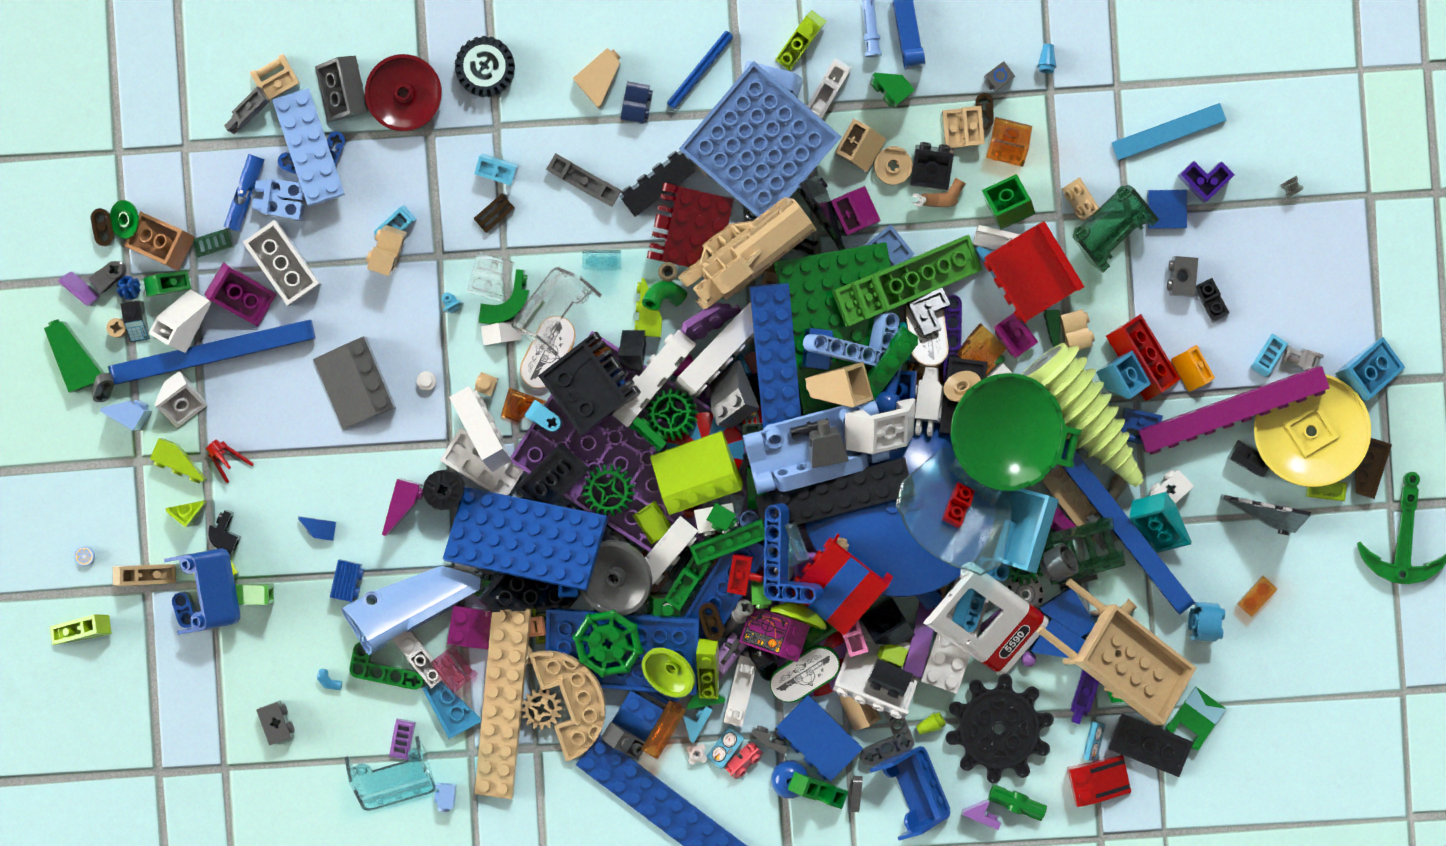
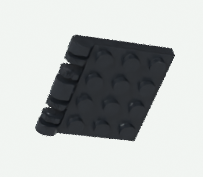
M598 332L589 335L538 375L582 437L641 393L637 385H634L635 382L633 380H628L618 387L616 383L627 377L628 373L626 370L621 371L623 366L616 356L611 357L613 355L611 350L605 351L598 357L595 355V353L601 351L606 346L605 341H601L602 337Z

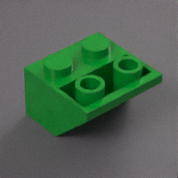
M875 72L870 79L874 90L877 93L880 91L884 95V102L889 107L893 106L894 109L915 91L903 75Z

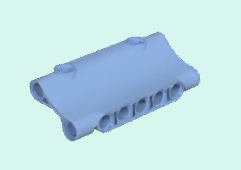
M871 401L855 407L842 405L769 424L762 431L743 435L757 494L773 491L775 488L783 492L861 472L866 467H869V463L874 464L889 460V451L869 454L846 450L848 462L812 468L809 462V435L792 440L790 432L791 427L804 425L808 421L812 423L828 418L830 427L838 428L844 444L845 413L863 409L870 416L879 414L876 402Z

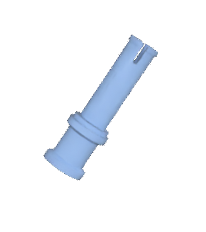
M862 0L866 34L863 40L866 41L867 51L865 57L882 56L879 47V40L881 38L877 34L874 0Z

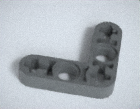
M883 710L893 736L863 748L860 756L864 764L871 766L912 749L914 739L905 718H894L890 715L891 713ZM896 720L903 721V726L900 729H895L893 723ZM904 733L905 738L908 740L907 745L902 743L903 740L900 734ZM886 744L892 745V750L889 753L882 751V747ZM877 748H878V750H879L881 756H878L877 751H876ZM868 752L873 754L872 759L870 760L868 759L866 754Z

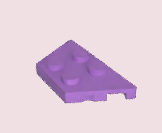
M716 302L683 322L680 331L692 341L702 339L708 332L713 329H719L726 321L738 315L741 309L738 305L732 308L728 303Z

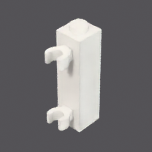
M746 651L738 657L724 717V723L741 727L743 726L756 667Z

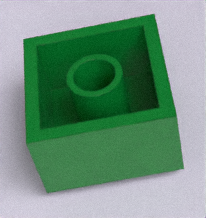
M1017 174L982 190L985 202L1000 230L1036 214L1032 200Z

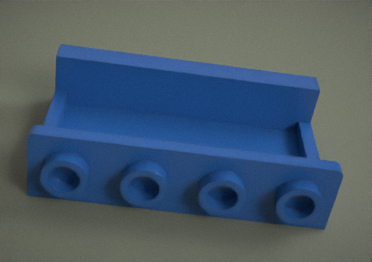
M808 694L776 725L778 729L776 733L783 740L787 738L791 742L789 746L797 754L801 752L805 756L803 760L810 767L814 765L819 770L817 774L824 781L828 779L831 782L863 748Z

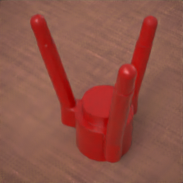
M216 439L206 447V451L209 453L208 456L212 459L226 483L229 480L217 459H220L228 469H231V466L223 457L226 453L224 449L250 466H254L253 462L229 447L224 441L220 443Z

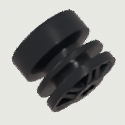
M447 469L433 472L427 477L423 485V495L426 502L438 510H448L459 505L465 492V482L462 477L455 471ZM441 485L448 487L446 495L439 493Z

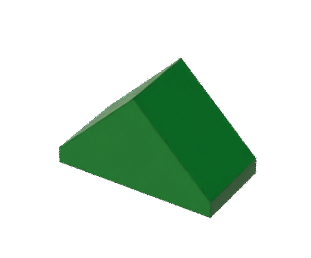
M697 689V695L692 696L687 704V708L693 709L724 703L726 700L720 693L718 699L699 698V689Z

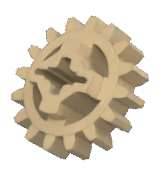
M540 688L538 693L533 689V695L531 696L527 693L526 697L528 700H523L525 707H522V711H525L526 714L522 718L529 719L526 723L527 725L531 722L534 723V729L537 725H540L541 730L544 729V725L551 728V722L557 723L555 717H561V714L558 713V710L563 709L562 706H558L561 699L556 700L557 694L551 695L550 689L543 692ZM543 696L540 701H532L535 697ZM549 699L553 702L554 709L550 707ZM544 704V709L547 711L539 713V709L536 706ZM529 708L533 710L534 718L530 715ZM551 716L550 719L541 721L542 717Z

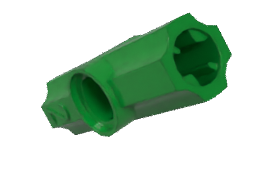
M993 784L988 795L989 801L1002 805L1014 813L1024 814L1039 821H1042L1047 810V805L1032 800L1020 792L1014 790L1012 792Z

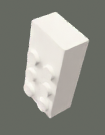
M277 220L272 221L243 241L248 251L287 305L293 304L321 284Z
M468 386L450 396L449 398L481 459L493 472L511 462L512 459L501 440L503 435L495 425V420L487 410V405L478 391H473Z

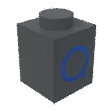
M1003 61L984 76L986 79L984 83L989 90L993 89L996 92L1014 79L1015 75L1005 61Z

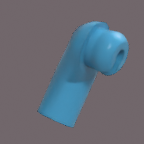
M322 668L318 671L316 675L317 680L324 688L341 690L342 681L331 680L327 669Z

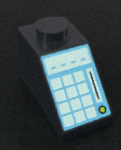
M138 300L121 303L123 322L130 342L150 339L144 301Z

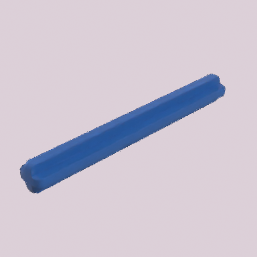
M725 31L667 101L668 106L676 109L733 39V35L730 32Z

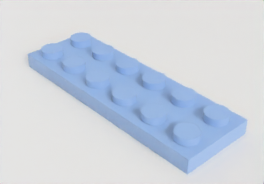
M309 88L272 99L308 207L344 196L345 193Z

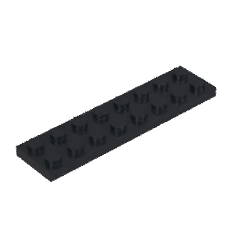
M903 457L866 467L861 472L790 491H776L755 497L759 517L763 519L764 524L767 507L777 503L787 505L789 509V529L912 497L915 494L907 461ZM775 509V514L779 517V511Z

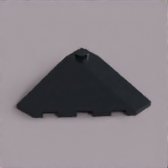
M817 176L801 182L797 191L838 249L844 250L845 246L828 191L826 190L828 185L822 177L818 178Z
M1221 494V499L1269 527L1278 529V534L1289 536V532L1296 533L1311 516V512Z
M497 572L478 600L491 612H500V610H510V612L526 611L525 609L533 608L535 610H546L555 607L569 609L579 598L580 593L578 592V597L559 598L558 585Z

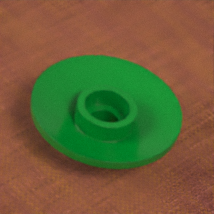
M117 201L110 211L114 233L120 238H130L137 232L139 226L137 209L130 201Z

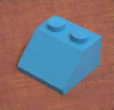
M1133 351L1115 358L1096 372L1099 380L1104 382L1103 386L1105 389L1127 399L1134 397L1151 384Z

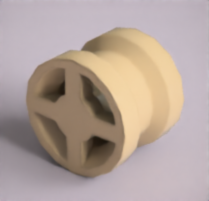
M113 318L107 323L106 329L110 336L121 338L127 334L123 319Z

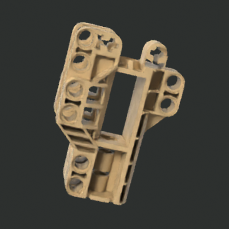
M785 197L754 221L728 224L723 230L703 244L702 257L682 272L678 279L684 286H690L702 276L704 277L693 289L700 297L695 300L700 308L707 309L723 297L724 300H727L733 294L739 293L765 273L775 261L816 231V228L794 199Z

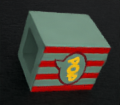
M758 405V410L741 422L742 436L762 431L760 405Z

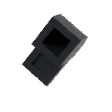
M224 510L223 513L220 512L216 520L218 526H209L208 536L215 548H223L232 555L237 548L241 536L227 531L234 512Z

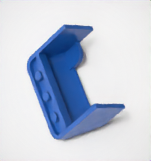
M219 548L164 559V563L179 560L180 567L184 573H194L201 611L195 612L191 616V628L177 631L178 635L233 625L239 622L240 609L230 555L227 550Z
M919 746L886 759L869 769L871 773L883 770V773L888 778L896 777L910 811L904 817V824L908 831L898 836V841L922 835L950 816V806L928 752L924 747Z

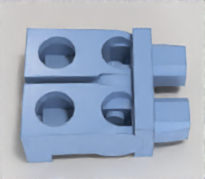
M267 178L266 181H256L255 191L264 192L263 200L254 198L253 209L267 215L299 221L303 220L305 204L285 200L286 198L305 202L306 199L300 182Z

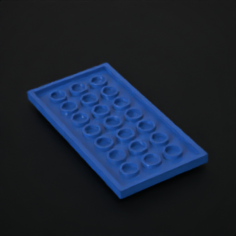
M465 487L464 496L459 502L443 560L588 591L608 517L606 515Z
M560 608L546 609L545 651L565 653L579 660L575 641L572 639L573 634L579 629L585 619V615L601 612ZM631 613L623 615V617L638 625L637 630L644 651L640 654L630 669L631 672L628 674L621 673L602 678L598 673L591 670L601 687L659 692L645 678L642 670V660L651 649L666 648L679 653L690 664L695 675V685L689 695H697L696 651L699 641L700 618ZM606 619L597 622L598 624L609 623L610 620ZM614 621V624L617 625L616 627L623 630L626 629V627ZM592 625L588 627L584 635H591L594 630ZM628 633V642L633 645L631 634ZM606 639V641L604 642V645H606L607 647H610L613 644V642H609L608 639ZM583 641L585 653L587 654L590 652L588 642ZM627 650L623 655L625 661L628 660L632 651ZM594 656L589 658L602 667L603 662L597 661ZM618 661L607 663V668L621 666Z

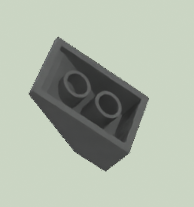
M740 360L727 367L710 383L711 410L717 425L733 429L759 409Z

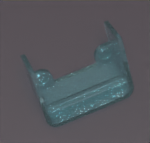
M419 736L415 737L417 747L407 754L408 760L372 770L369 765L364 763L353 766L349 757H344L348 782L362 809L371 811L435 791L436 785L426 750Z

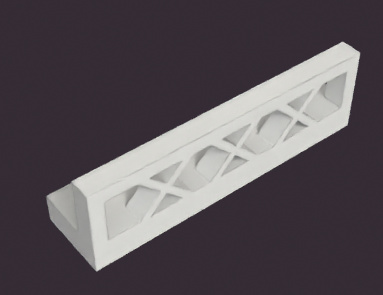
M978 225L973 245L996 250L1020 234Z

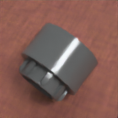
M1063 543L1046 551L1043 559L1040 561L1042 572L1051 581L1061 582L1079 571L1074 553Z

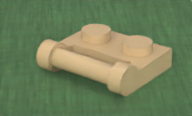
M284 54L279 55L278 59L259 70L250 72L257 87L264 90L270 101L300 84ZM281 65L284 66V70L263 82L261 81L260 77Z

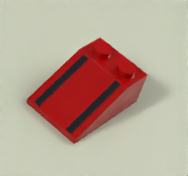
M1123 755L1067 767L1074 802L1077 807L1099 803L1131 793Z

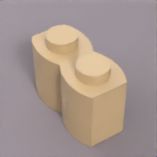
M1083 309L1060 315V324L1067 347L1078 346L1079 350L1093 346L1092 342L1095 341L1092 330L1089 331L1087 323H1090L1087 312H1083Z

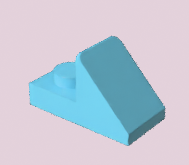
M700 707L695 716L698 718L697 721L683 714L690 742L694 743L713 710L712 707Z

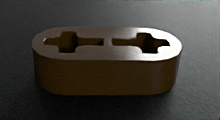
M981 93L975 99V106H981L982 118L983 113H986V119H990V122L983 126V130H986L994 122L993 99L990 94ZM982 97L989 100V103L986 104V110H983V105L979 103Z

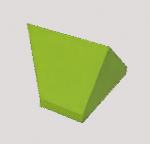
M202 500L168 507L165 510L184 527H190L197 520L207 501Z

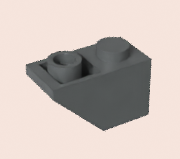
M610 722L601 736V739L611 747L637 760L648 744Z

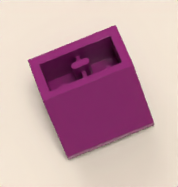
M865 186L831 200L833 210L846 237L881 221Z

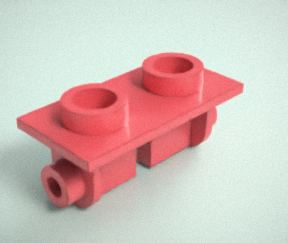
M754 742L748 743L739 751L743 756L742 759L735 755L726 763L725 769L735 779L742 777L751 764H756L761 759L763 751L758 749Z

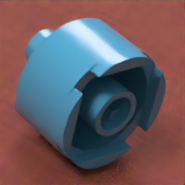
M1195 602L1193 604L1195 607L1190 608L1188 617V630H1192L1193 634L1189 635L1191 640L1216 642L1218 639H1222L1224 631L1221 627L1222 620L1225 619V609H1221L1218 603Z

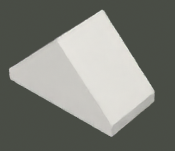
M519 321L481 326L484 345L522 340Z

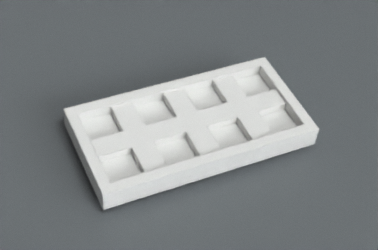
M462 428L458 430L440 461L488 491L508 496L524 470L512 462L492 472L481 459L468 432Z

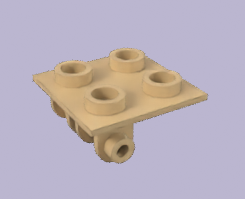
M1080 177L1062 188L1065 198L1071 203L1075 214L1081 221L1100 210Z

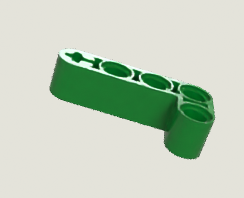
M360 642L354 646L349 672L353 677L412 690L419 689L424 684L425 680L416 670L372 662V654L362 655L359 653L358 647L361 645ZM356 664L363 666L364 671L362 674L355 672L354 667ZM374 668L382 670V677L377 678L374 676ZM394 671L401 674L400 681L393 680L392 673ZM406 673H408L407 678H413L416 675L417 679L420 680V682L414 685V681L407 680L406 683H404L406 679Z

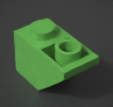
M751 581L752 605H756V608H768L772 601L764 595V581Z

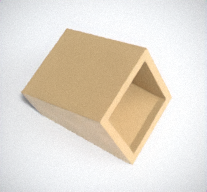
M864 362L825 371L805 378L806 388L812 398L848 407H855L874 400Z

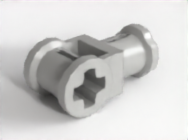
M1287 345L1282 361L1286 362L1288 360L1297 363L1296 366L1308 370L1319 366L1320 360L1324 355L1305 349L1300 351L1292 348L1291 345Z

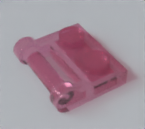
M452 645L430 662L453 693L478 674L458 652L456 645ZM450 654L456 660V662L459 664V666L462 668V670L466 673L467 676H465L462 673V671L458 668V666L449 656Z

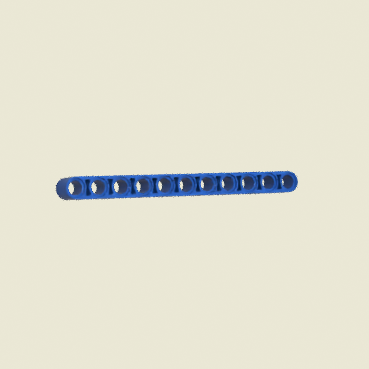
M305 320L188 347L186 353L175 350L110 365L108 370L113 376L114 385L300 343L316 339L312 320Z
M1067 440L1065 441L1061 459L1063 460L1066 458L1069 445ZM1075 451L1073 458L1074 467H1061L1109 525L1114 534L1175 611L1181 615L1195 603L1194 600Z

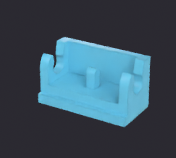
M482 153L478 158L474 174L511 186L519 165Z

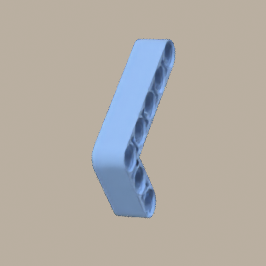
M880 313L876 315L869 346L818 334L806 335L803 340V346L809 352L853 363L864 362L865 366L874 367L878 363L879 357L881 359L891 339L898 332L899 318L895 313Z

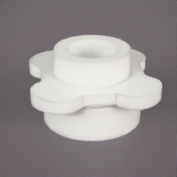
M703 744L687 747V752L689 753L688 762L690 764H695L696 762L705 763L707 761Z

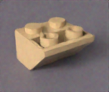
M853 118L834 154L868 172L886 138Z

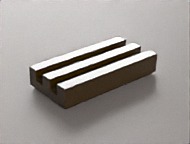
M500 194L473 219L487 233L515 207L503 194ZM501 200L504 201V202H503L501 205H499L492 213H490L484 220H482V221L479 220V219H480L482 216H484L490 209H492L499 201H501ZM506 205L509 206V208L505 210L499 217H497L490 225H488L487 227L484 225L493 216H495L502 208H504Z

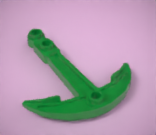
M1408 472L1403 477L1405 485L1401 491V515L1393 564L1381 561V557L1368 550L1361 541L1357 543L1358 551L1364 563L1377 576L1397 584H1413L1425 581L1437 574L1446 564V554L1436 560L1423 563V566L1411 565L1414 514L1417 509L1419 493L1417 485L1420 482V477L1416 472ZM1411 476L1415 477L1414 483H1411L1409 480ZM1409 495L1413 496L1412 502H1409L1407 499ZM1401 571L1405 573L1404 578L1399 577Z

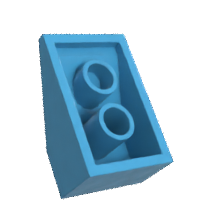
M1382 337L1347 362L1335 374L1341 381L1348 384L1364 402L1377 394L1405 366L1385 338Z

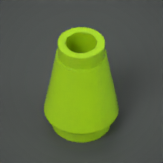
M933 712L917 724L916 728L919 734L923 735L942 730L946 723L940 712Z

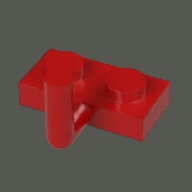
M733 554L727 592L746 596L749 580L756 582L764 581V570H761L759 574L750 573L753 561L752 556Z

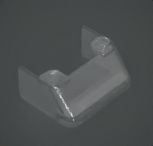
M556 267L548 273L514 318L512 328L540 349L556 356L558 352L552 348L555 343V335L552 331L574 303H585L589 299L590 294L599 298L602 294L582 276Z

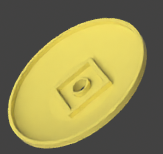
M1325 374L1330 389L1325 390V394L1317 397L1313 394L1307 396L1306 401L1288 403L1289 407L1278 410L1276 407L1270 409L1271 413L1267 415H1255L1254 439L1262 460L1272 472L1292 484L1304 487H1323L1337 483L1350 475L1360 465L1367 453L1371 439V422L1367 408L1360 396L1348 384L1333 376ZM1309 426L1314 427L1317 430V434L1315 436L1307 435L1306 428Z

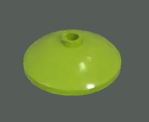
M785 602L771 607L770 610L772 613L802 622L814 628L826 630L827 627L825 621L803 603Z
M654 648L643 657L642 670L644 676L651 686L660 693L679 698L688 695L694 688V672L688 661L679 653L666 648Z

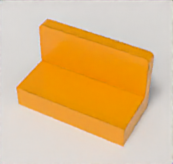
M1197 345L1171 358L1174 367L1189 392L1215 379Z

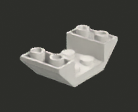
M915 399L896 402V410L870 416L863 409L845 413V449L875 454L907 446L914 435Z

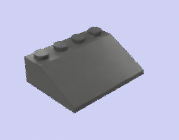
M363 336L313 359L343 430L396 408L367 337Z

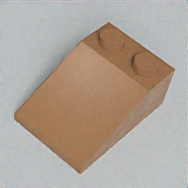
M140 211L138 230L132 237L127 238L124 246L179 271L195 236Z

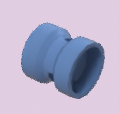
M751 510L743 512L740 516L741 526L759 520L758 515Z

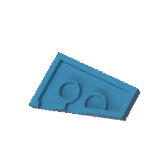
M442 680L432 688L429 685L422 688L449 739L482 721V718Z

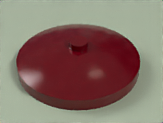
M397 54L383 59L372 69L365 85V100L370 113L380 124L391 130L408 132L425 126L435 117L442 101V86L437 73L426 61L414 55Z

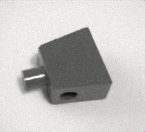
M823 419L818 421V430L811 431L809 434V462L811 467L817 468L848 462V456L838 428L830 427L829 420Z

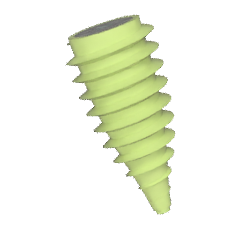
M1061 343L1035 360L1021 375L1031 377L1043 384L1058 401L1065 425L1082 430L1081 436L1078 437L1076 449L1081 447L1088 451L1086 459L1092 456L1100 460L1099 466L1105 464L1127 483L1137 487L1144 481L1142 479L1143 475L1132 456L1133 448L1128 447L1129 433H1122L1121 431L1125 419H1115L1114 417L1118 412L1119 406H1108L1112 394L1110 392L1100 393L1104 382L1100 380L1092 381L1096 370L1093 368L1084 369L1087 358L1075 357L1079 350L1078 346L1067 347L1065 343ZM1067 433L1066 440L1070 439L1071 434Z

